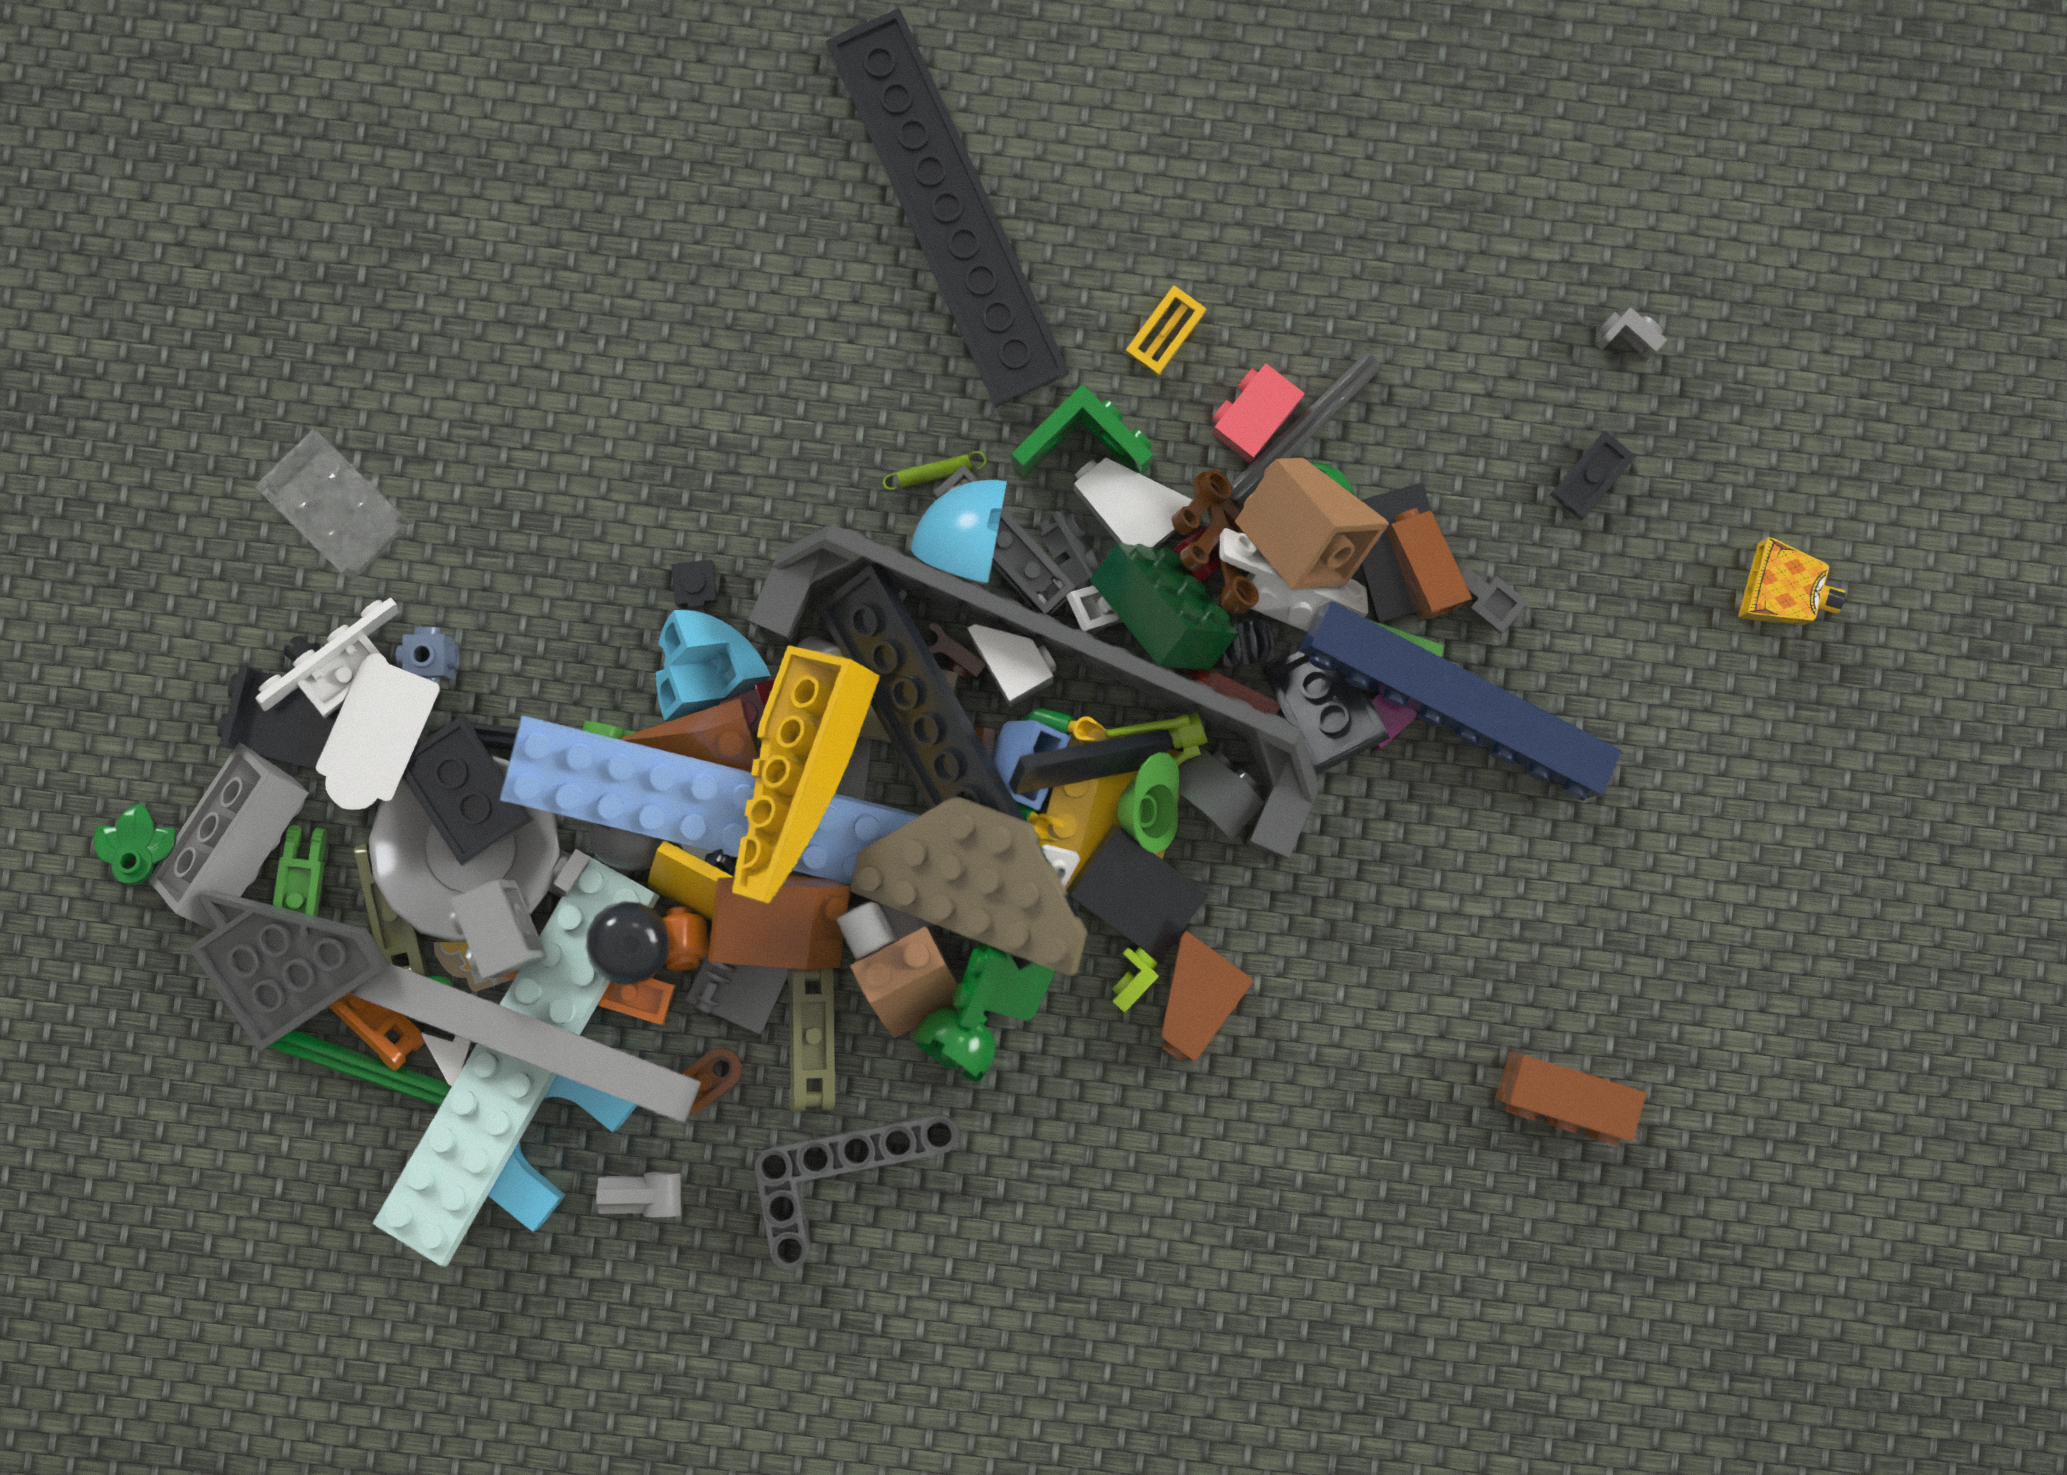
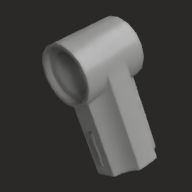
M649 1172L643 1173V1176L599 1177L596 1189L598 1214L643 1213L644 1217L680 1216L681 1173Z

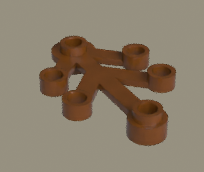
M1216 470L1202 472L1194 478L1193 489L1195 498L1188 506H1184L1177 511L1171 519L1174 528L1180 534L1189 535L1199 527V517L1206 509L1208 510L1211 524L1196 542L1190 543L1180 552L1182 563L1191 571H1197L1208 562V554L1215 545L1220 559V533L1224 528L1237 533H1244L1235 523L1240 511L1229 500V497L1232 495L1231 484L1225 475ZM1226 518L1236 527L1235 530L1227 524ZM1220 559L1226 583L1220 596L1221 604L1231 614H1243L1258 603V591L1255 585L1246 578L1250 572L1242 569L1245 577L1240 576L1238 567Z

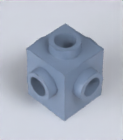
M415 628V634L403 635L402 645L397 646V668L433 681L440 687V680H454V669L459 667L458 645L455 644L453 638L441 634V628ZM422 648H428L430 656L425 662H422Z

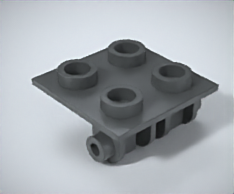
M707 956L685 1001L694 1004L698 1009L714 1013L761 1035L787 979V968L712 963L708 961Z

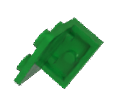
M979 941L977 948L971 953L966 972L961 982L956 986L953 995V1007H956L960 1026L976 1030L985 1010L1025 1021L1031 1020L1036 1014L1055 970L1033 963L1019 971L1010 953Z

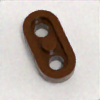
M728 1048L713 1049L680 1073L701 1082L688 1116L702 1111L740 1080L743 1064L736 1052ZM720 1060L727 1062L729 1065V1073L726 1076H719L715 1071V1065Z

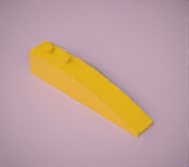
M787 646L759 723L757 737L762 739L759 759L753 760L751 776L756 778L753 799H748L744 816L748 818L749 825L747 836L740 840L732 889L733 893L769 904L794 868L823 818L851 758L880 677L878 674L851 659Z

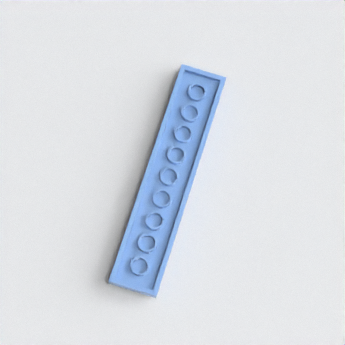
M522 716L500 800L709 851L722 849L723 854L738 857L740 840L747 836L749 825L748 818L744 816L748 799H753L756 778L751 776V772ZM835 793L815 833L792 871L851 884L858 852L921 816V814Z

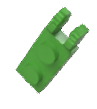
M289 825L283 857L279 858L273 906L317 917L325 862L322 861L326 852L327 830L316 828L313 831L309 860L297 859L302 841L301 827Z

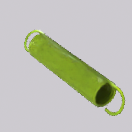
M975 451L968 453V455L964 454V456L960 455V457L956 456L904 469L887 475L883 480V485L889 490L896 489L897 487L889 488L885 484L887 477L896 474L900 487L905 488L950 477L963 465L969 471H972L970 455L979 453L984 457L983 465L976 467V469H981L986 464V457L982 452Z

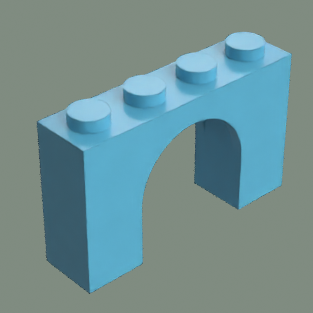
M557 1074L544 1097H561L575 1102L612 1132L619 1130L638 1106ZM518 1142L488 1196L534 1232L541 1228L566 1194L526 1161Z

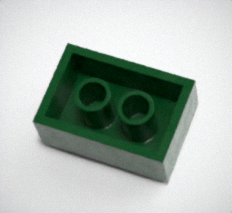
M1117 543L1090 578V582L1158 666L1210 670L1239 634L1228 621L1229 615L1227 612L1210 600L1205 594V586L1185 570L1181 565L1180 556L1172 549L1167 547H1147L1142 544Z

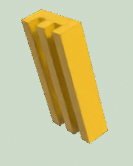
M1173 285L1128 346L1125 353L1131 358L1134 357L1138 360V363L1142 366L1148 367L1158 377L1206 313L1207 308ZM1174 300H1179L1181 305L1145 353L1140 351V346ZM1190 308L1194 311L1192 316L1158 362L1154 361L1152 357Z

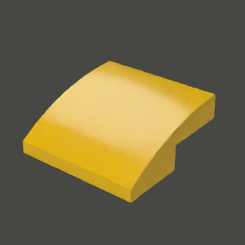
M664 840L656 851L649 874L648 888L684 907L691 908V911L713 921L718 878L733 876Z

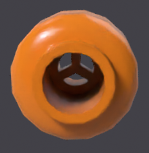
M689 907L668 909L666 911L667 916L662 917L666 922L671 938L669 956L664 964H667L669 970L674 971L690 970L699 967L700 961L709 954L706 919L698 914H692Z

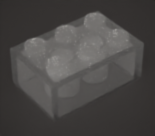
M315 428L254 486L342 574L353 580L412 523L325 435Z

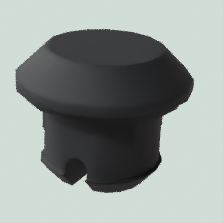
M295 636L289 640L293 644V648L285 645L284 656L294 663L298 657L313 649L316 653L320 650V644L318 642L309 644L302 636Z

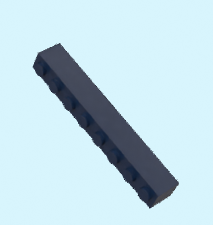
M1333 601L1318 608L1299 652L1310 657L1308 661L1313 666L1325 671H1332L1334 669L1346 675V682L1359 689L1368 690L1371 688L1383 694L1382 700L1389 705L1404 709L1405 706L1419 713L1418 718L1421 721L1435 727L1444 725L1455 731L1454 736L1458 740L1473 746H1477L1479 743L1491 749L1490 755L1495 759L1507 764L1516 762L1528 768L1526 773L1530 777L1542 782H1549L1551 780L1563 786L1562 792L1577 800L1584 801L1586 798L1603 795L1622 751Z

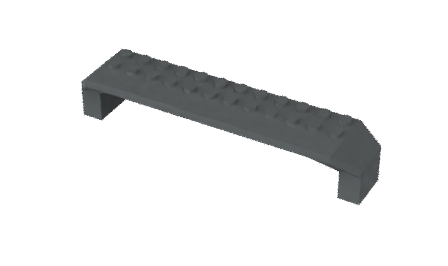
M830 524L778 552L748 621L756 630L794 646L818 593L847 583L870 564L878 563L883 566L892 583L1004 632L1032 639L1038 647L1045 645L1047 650L1191 714L1198 712L1200 718L1246 737L1267 792L1263 799L1265 804L1259 809L1244 844L1279 860H1285L1290 857L1318 793L1319 785L1302 730L1291 725V722L1271 713L1265 714L1252 708L1251 704L1232 696L1227 697L1215 692L1212 687L1193 679L1190 681L1176 675L1175 671L1167 667L1158 666L1154 662L1151 664L1137 658V655L1119 646L1112 647L1099 641V638L1080 629L1073 630L1060 624L1059 620L1049 615L1032 612L1010 598L1001 595L998 597L984 591L983 587L966 579L959 580L925 562L920 563L909 558L906 553L887 545L884 547L872 542L867 536L847 528L845 530Z

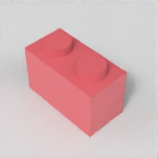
M1266 363L1259 372L1253 368L1248 372L1237 387L1242 391L1240 396L1233 404L1226 400L1212 418L1217 423L1212 435L1249 464L1254 461L1298 406L1305 394Z

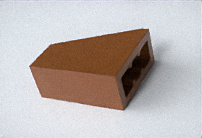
M1414 508L1395 515L1394 519L1396 522L1392 523L1386 531L1419 622L1457 610L1470 601L1472 597L1432 511L1419 514L1418 509Z
M1184 931L1179 937L1160 1031V1037L1167 1041L1163 1049L1182 1063L1187 1056L1196 1062L1254 981L1187 931Z

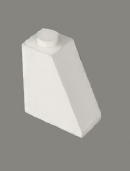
M1108 458L1103 459L1098 464L1091 460L1075 474L1078 480L1074 483L1073 490L1117 543L1142 544L1147 547L1157 548L1177 532L1172 524V516L1182 507L1188 506L1192 499Z

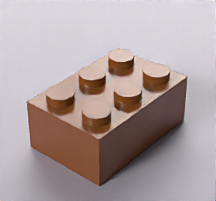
M1509 1052L1496 1100L1507 1103L1506 1112L1537 1121L1539 1113L1547 1115L1545 1124L1576 1134L1579 1126L1586 1127L1585 1136L1618 1146L1620 1138L1633 1142L1647 1092L1526 1055Z

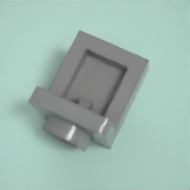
M1630 307L1622 317L1614 312L1598 331L1604 336L1596 346L1603 350L1619 334L1645 359L1649 360L1667 339L1662 335L1661 327L1653 319L1647 316L1642 318Z

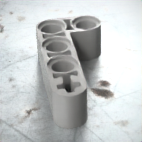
M872 902L836 920L856 959H863L925 926L931 927L934 925L931 922L882 903Z

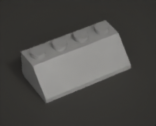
M238 743L176 836L172 853L168 858L159 862L148 879L149 883L176 914L206 928L215 930L218 928V925L198 897L209 890L241 897L247 886L255 881L259 868L268 854L280 843L282 833L292 818L302 810L305 798L309 792L292 776L245 745Z

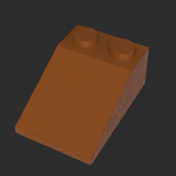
M740 698L621 737L622 741L747 772H752L753 760L760 757V751Z
M788 875L772 900L767 904L733 893L734 877L718 878L708 961L712 963L806 970L840 968L844 935L836 920L847 914L850 886L836 880L813 875Z

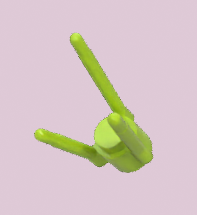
M1198 712L1189 715L1185 714L1173 719L1109 729L1105 733L1106 737L1112 738L1168 729L1174 740V748H1184L1183 752L1174 757L1177 766L1190 758L1201 755L1198 746L1208 743Z

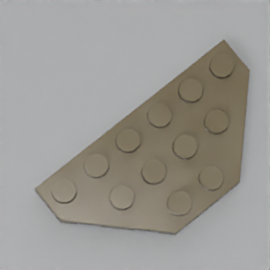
M955 797L943 802L858 852L850 892L1065 975L1071 976L1077 973L1087 932L1080 918L1074 917L1064 897L1067 892L1052 863L1047 864L1036 842L1039 840V837L1031 823L960 797Z

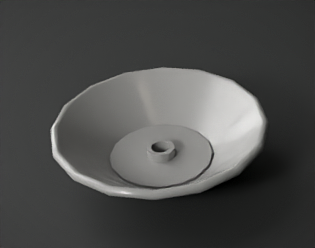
M492 756L506 776L509 761ZM402 777L392 800H382L380 802L371 830L369 848L373 879L390 909L420 933L457 943L466 942L464 934L459 935L450 920L449 911L453 910L450 902L451 898L496 879L516 880L528 912L531 914L550 890L553 881L552 871L557 865L560 855L555 813L525 806L534 820L465 866H461Z

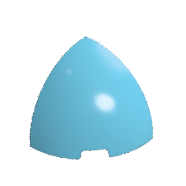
M974 481L956 487L942 495L928 508L916 527L911 543L913 554L923 562L942 571L988 583L1007 481Z
M674 610L665 622L658 646L663 648L665 654V668L656 672L657 694L664 721L675 720L720 705L719 702L753 690L756 684L764 682L771 676L765 662L754 646L740 632L722 620L697 611Z

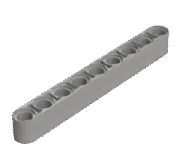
M393 964L350 993L684 1123L687 1120L701 1084L697 1080Z

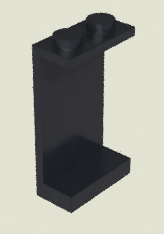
M240 665L238 674H233L229 682L228 696L231 698L228 712L222 715L218 724L217 735L221 738L219 746L235 750L237 744L241 743L260 756L316 769L318 760L342 706L324 719L298 687L270 709L264 711L258 704L256 696L261 693L259 691L261 685L275 675Z

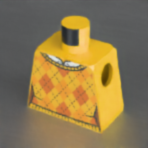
M1768 537L1757 544L1738 617L1749 620L1806 625L1815 620L1818 609L1838 614L1844 603L1845 590L1825 585L1829 566L1826 563Z

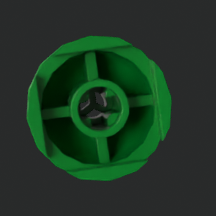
M938 1008L922 1020L910 1038L916 1041L915 1045L947 1069L954 1068L960 1070L961 1067L964 1068L965 1071L961 1077L976 1084H981L995 1059L996 1044L993 1033L984 1025L988 1019L984 1014L975 1030L960 1026L956 1008Z

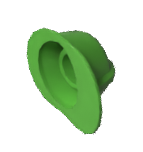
M1157 753L1149 757L1142 765L1136 779L1132 780L1120 795L1117 804V817L1121 828L1130 836L1136 838L1140 846L1148 852L1159 853L1168 848L1175 837L1178 827L1179 768L1175 759L1168 753Z

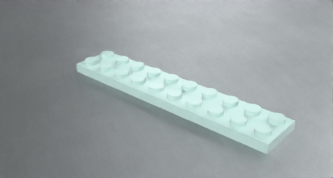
M590 857V862L572 886V891L568 897L562 896L539 936L547 958L519 970L500 1006L580 1036L611 982L600 976L590 964L585 948L587 929L594 916L607 905L621 901L641 902L653 909L660 896ZM477 1043L373 1224L440 1266H447L557 1074Z

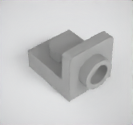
M560 849L558 863L552 871L553 881L549 892L559 898H562V896L568 897L572 891V886L590 862V857L575 849L572 855Z

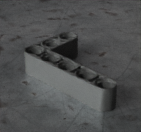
M935 1114L775 1145L763 1151L756 1160L755 1174L770 1255L773 1262L784 1270H793L800 1267L810 1254L811 1240L800 1186L801 1181L949 1152L957 1142L959 1137L957 1123L948 1115ZM934 1123L946 1124L951 1130V1140L944 1145L934 1144L928 1136L929 1127ZM893 1131L905 1132L910 1139L909 1149L903 1153L893 1152L887 1144L888 1135ZM861 1139L867 1143L869 1155L865 1160L855 1161L848 1156L846 1150L850 1140ZM820 1147L826 1152L828 1162L824 1168L815 1169L809 1166L806 1161V1152L809 1148ZM779 1155L785 1160L786 1172L783 1176L774 1177L766 1171L765 1161L768 1156ZM785 1196L793 1202L794 1213L791 1217L781 1218L774 1213L772 1203L776 1197ZM793 1238L800 1243L802 1254L799 1258L788 1259L782 1255L780 1243L783 1239Z

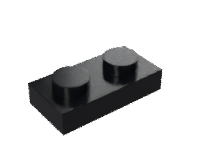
M1604 430L1550 493V496L1582 521L1636 456Z

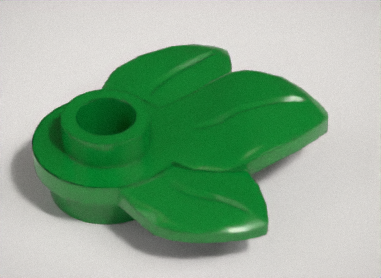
M136 804L127 809L117 821L116 827L99 825L94 835L95 851L102 861L111 864L112 873L115 878L126 885H136L148 880L153 873L154 865L169 857L176 842V830L170 827L155 829L151 814L141 804ZM136 857V864L132 868L126 869L128 862Z

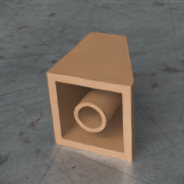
M1304 458L1275 459L1266 468L1264 477L1254 493L1245 500L1244 508L1235 520V523L1292 590L1347 585L1389 524L1384 517Z
M928 926L850 965L869 1004L893 1039L917 1027L929 1013L936 1009L953 1007V995L958 981L931 928Z

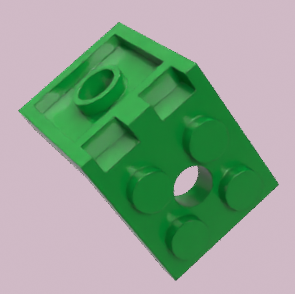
M1082 384L1011 453L1012 469L1022 479L1027 477L1080 423L1126 468L1141 475H1144L1151 467L1153 453L1149 449L1153 445L1138 429L1135 428L1131 432L1120 421L1123 415L1109 400L1106 399L1101 403Z

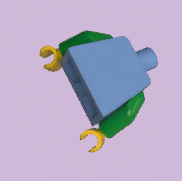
M1037 708L1021 718L1020 721H1007L993 745L992 762L1026 822L1033 825L1040 839L1051 842L1057 841L1048 835L1047 828L1050 823L1064 827V822L1058 817L1036 814V809L1040 810L1049 788L1014 795L1009 785L1010 778L1020 756L1066 748L1071 738L1069 736L1071 733L1084 744L1097 742L1088 737L1089 731L1094 728H1099L1100 730H1105V728L1089 716H1084L1074 721L1073 716L1044 708Z

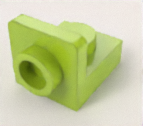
M1129 947L1122 952L1139 969L1138 973L1134 976L1128 971L1112 988L1117 995L1111 1001L1124 1013L1159 977L1153 971L1157 963L1140 947L1135 952Z

